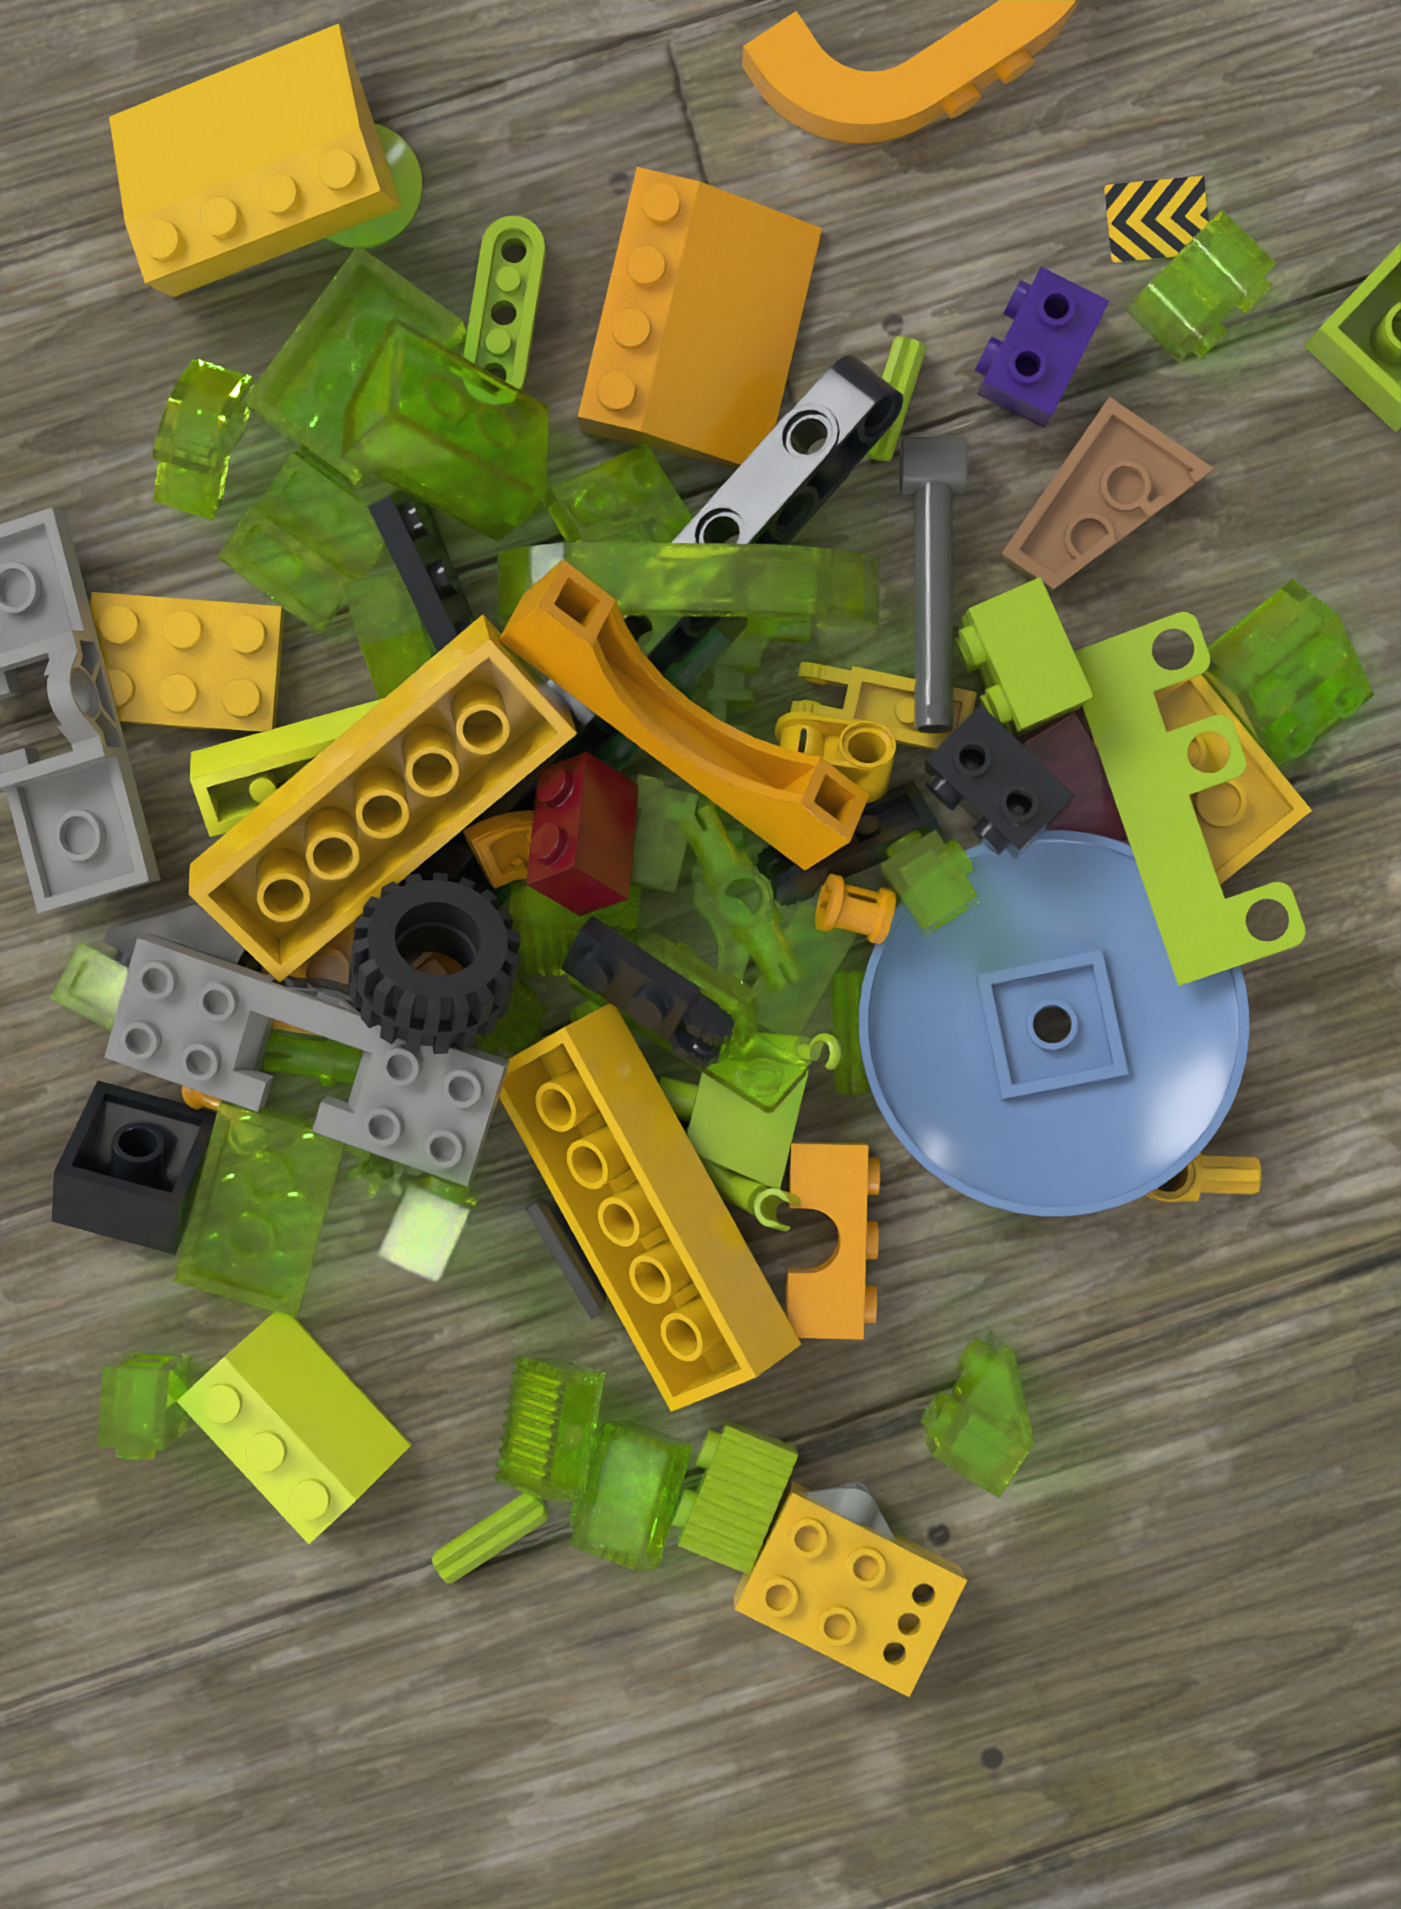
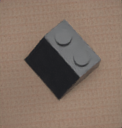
M97 1080L54 1171L51 1222L176 1255L196 1208L219 1124L220 1113L202 1108L194 1109L187 1104Z

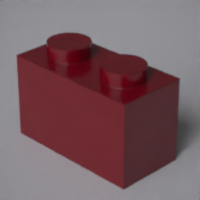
M588 752L581 753L538 771L526 885L580 917L628 900L639 785Z

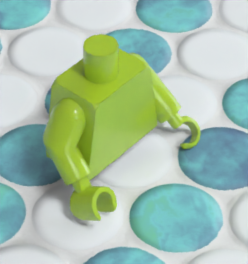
M762 1032L723 1045L720 1048V1058L717 1063L706 1067L705 1070L702 1069L699 1085L661 1076L659 1084L678 1120L689 1122L687 1136L722 1200L755 1215L764 1226L784 1232L788 1231L791 1227L778 1221L776 1217L777 1207L783 1201L797 1206L801 1204L799 1197L780 1190L809 1073V1070L804 1067H807L812 1061L819 1059L825 1043L830 1051L829 1060L825 1067L833 1070L841 1059L839 1041L828 1033L818 1034L811 1040L809 1037L802 1035Z

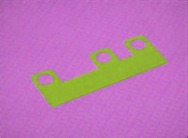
M1179 612L1074 651L1094 695L1090 701L1083 705V709L1178 986L1299 945L1305 937L1306 929L1293 891L1287 884L1273 882L1227 899L1224 898L1189 797L1190 794L1235 779L1245 771L1247 761L1233 721L1225 715L1218 714L1167 732L1153 693L1154 691L1201 675L1208 669L1210 654L1196 617L1188 612ZM1169 629L1184 631L1191 637L1194 644V654L1191 661L1178 670H1167L1160 667L1152 655V646L1159 634ZM1203 732H1216L1222 735L1230 747V757L1227 764L1221 770L1214 773H1203L1196 770L1188 759V747L1191 741ZM1263 899L1278 901L1286 908L1289 916L1286 932L1280 938L1273 941L1256 939L1248 931L1246 925L1248 910L1254 903Z

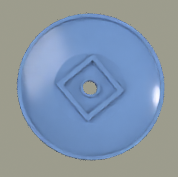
M1045 830L1017 859L1006 849L998 856L982 843L946 861L926 876L895 910L885 941L881 945L875 944L864 976L859 1005V1039L868 1083L878 1108L906 1150L930 1173L965 1196L998 1209L1040 1217H1069L1115 1208L1146 1195L1182 1171L1208 1144L1230 1110L1241 1083L1247 1060L1250 1035L1249 1004L1241 966L1178 986L1131 846L1103 836L1067 830ZM1058 1008L1067 1014L1071 1023V1031L1063 1041L1047 1043L1039 1039L1035 1034L1033 1021L1041 1010Z

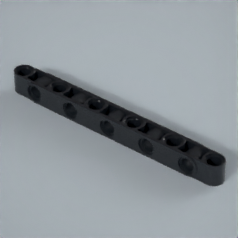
M854 355L844 356L837 360L823 374L799 403L779 421L617 603L624 622L636 643L642 635L652 631L650 640L640 649L666 680L848 478L855 466L898 418L904 401L902 393ZM826 439L821 449L807 455L811 445L818 440ZM739 535L735 546L721 553L724 543L729 538ZM549 680L547 684L569 707L577 734L463 830L479 821L481 822L494 816L510 812L534 810L538 771L584 752H588L597 758L620 731L552 680ZM463 830L409 874L420 873L424 881L433 880L434 873L448 874L447 881L458 884L463 877L475 882L474 891L486 880L469 843L466 842ZM406 877L398 883L400 887L405 886Z

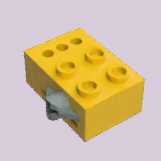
M790 1480L768 1528L750 1575L743 1574L734 1592V1609L910 1697L967 1582V1578L960 1565L891 1531L871 1491L865 1485L850 1482L839 1487L811 1491Z

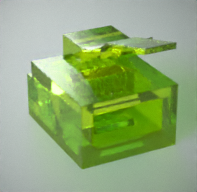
M639 774L636 783L639 785L637 810L641 811L634 839L630 885L676 896L699 795L664 787V780Z

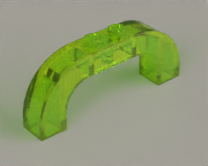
M587 542L526 546L503 551L497 556L496 621L500 625H507L523 594L564 559L616 599L622 615L774 617L812 622L815 624V629L879 630L880 561L872 556L851 551L774 544Z

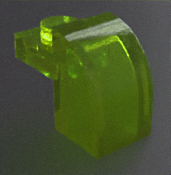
M196 358L192 360L177 380L166 403L158 427L152 454L153 459L159 460L153 502L212 521L222 507L230 454L246 433L255 377Z

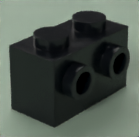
M982 705L925 760L924 771L931 777L925 785L930 792L948 809L953 811L960 805L973 817L977 823L971 828L985 846L998 856L1006 849L1017 859L1071 805L1075 796Z

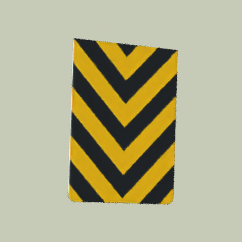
M1204 175L1109 184L1105 186L1104 193L1110 253L1113 262L1212 253Z

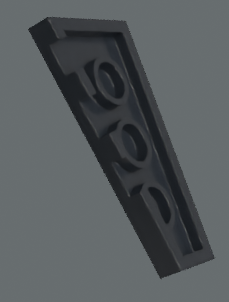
M417 478L395 488L367 507L437 652H439L476 621V618L472 614Z

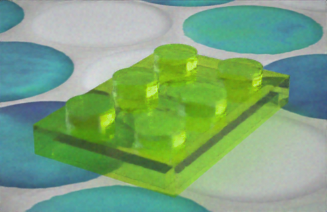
M222 1100L218 1108L173 1282L297 1317L302 1308L346 1143L312 1132L314 1122L266 1108L256 1112Z

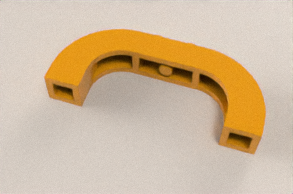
M999 0L906 62L882 71L856 70L835 61L821 48L798 12L795 11L743 46L742 68L763 98L781 116L804 131L825 139L844 143L869 144L885 142L913 133L947 113L950 119L955 118L975 105L982 97L979 91L999 78L1003 84H1007L1018 78L1035 62L1032 56L1047 46L1061 32L1076 10L1080 0Z

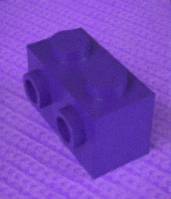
M1040 267L1032 285L1020 280L1003 313L1006 317L1014 320L1003 341L991 336L974 370L985 376L977 395L1045 428L1109 300L1043 267Z

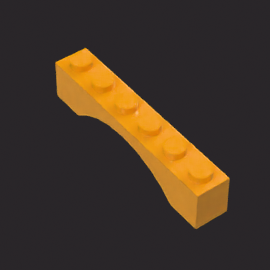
M564 559L561 560L523 594L499 638V641L803 870L809 869L851 841L870 794L820 756L788 750L754 738L720 721L690 701L662 676L641 651L624 622L616 599Z

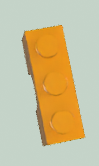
M791 1142L788 1163V1192L799 1197L801 1204L797 1206L788 1203L789 1208L819 1210L834 1221L837 1229L835 1249L826 1261L809 1268L786 1267L785 1315L798 1338L864 1340V1323H876L877 1287L876 1285H865L866 1259L877 1260L878 1221H867V1195H879L880 1158L868 1157L869 1145L866 1143Z

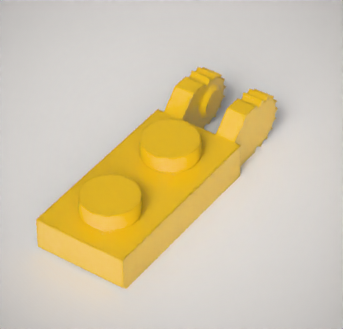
M801 662L798 677L805 679L806 682L823 686L847 687L843 709L824 706L815 701L801 700L792 701L790 712L808 711L820 716L857 721L871 720L887 727L895 737L896 743L935 751L973 713L977 692L953 687V730L940 734L920 733L914 730L915 679L852 666L851 670L816 663Z

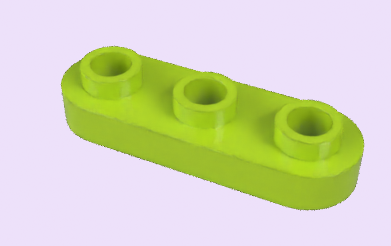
M505 216L494 221L485 231L481 243L461 377L469 397L476 404L488 409H502L510 406L522 395L526 385L545 267L546 248L539 228L532 221L521 216ZM511 245H520L525 248L526 255L520 262L510 263L503 258L505 249ZM504 306L513 308L516 311V318L512 323L499 325L493 320V315L498 308ZM493 368L501 369L506 373L505 382L496 388L488 387L483 382L485 373Z

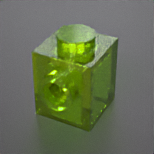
M936 830L923 838L918 831H914L896 841L885 851L890 859L880 865L882 874L923 938L978 904V894L966 877L973 873L975 869L955 838L945 844Z

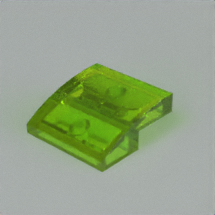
M301 451L291 453L259 504L251 505L217 558L316 632L320 633L351 597L387 546L367 507L371 503Z

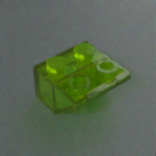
M1293 579L1207 647L1210 654V665L1202 673V676L1279 771L1306 753L1317 741L1347 717L1353 715L1363 704L1375 696L1339 614Z
M989 1330L983 1341L974 1337L968 1343L955 1366V1370L960 1372L961 1376L949 1395L942 1391L936 1394L927 1407L920 1423L927 1427L922 1438L933 1457L997 1498H1000L1035 1441L1015 1351L1001 1336Z

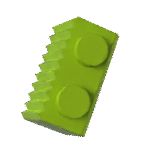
M725 1419L720 1433L709 1429L695 1462L696 1466L705 1469L697 1491L693 1492L686 1488L684 1489L671 1521V1525L681 1529L678 1535V1546L750 1575L798 1457L797 1448L792 1444L785 1443L730 1419Z

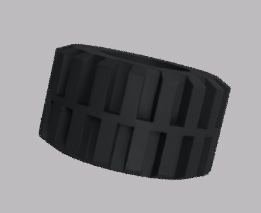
M420 873L406 876L405 886L402 887L392 881L381 888L380 899L373 896L370 897L363 907L362 917H358L356 921L348 983L351 984L350 997L353 1006L362 1007L361 1020L368 1028L377 1025L381 1026V1039L390 1044H393L397 1038L406 1041L405 1050L419 1053L420 1046H433L434 1054H448L450 1044L456 1043L461 1050L474 1046L476 1035L479 1034L487 1038L496 1029L497 1019L503 1020L509 1007L520 955H518L520 947L519 932L512 930L514 919L507 908L496 910L498 898L489 890L481 894L474 891L475 882L463 877L459 884L447 881L448 874L434 873L433 880L424 881ZM418 952H436L456 960L464 969L449 975H432L413 968L403 958Z

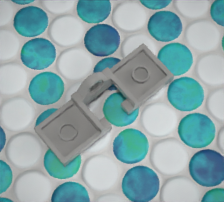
M54 507L0 524V700L22 694L16 668L49 658L44 676H48V699L54 714L62 724L57 727L71 743L73 749L71 752L42 761L39 759L37 748H22L0 755V790L6 791L37 914L51 913L161 880L64 509Z
M148 933L137 937L104 1058L258 1112L266 1104L274 1077L259 1071L274 1019L361 1049L363 1054L349 1101L345 1102L331 1096L324 1098L320 1102L312 1132L464 1186H468L474 1178L510 1060L473 1047L461 1050L456 1043L450 1044L448 1054H434L433 1046H420L419 1053L405 1050L406 1041L397 1038L393 1044H390L380 1038L381 1026L377 1025L372 1028L366 1026L361 1020L362 1007L353 1006L350 997V986L331 980L301 978L290 975L279 982L270 973L265 975Z

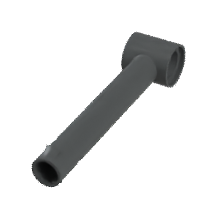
M902 437L900 445V494L914 495V677L916 680L914 687V730L927 734H940L953 730V686L951 681L953 677L952 495H965L968 452L967 439L964 437Z

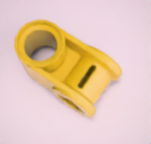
M808 711L786 713L778 719L775 727V736L780 742V747L820 756L870 794L866 803L879 800L887 792L896 752L895 737L887 727L871 720L857 721L827 717ZM802 730L807 732L806 739H800V732Z

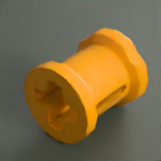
M830 874L824 886H822L818 897L815 926L817 930L830 932L835 927L864 934L871 943L881 945L889 933L896 905L895 892L881 887L876 892L844 884L842 876Z

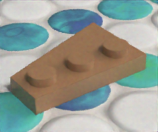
M1109 396L999 558L1031 580L1041 577L1046 590L1051 593L1205 478L1214 468Z

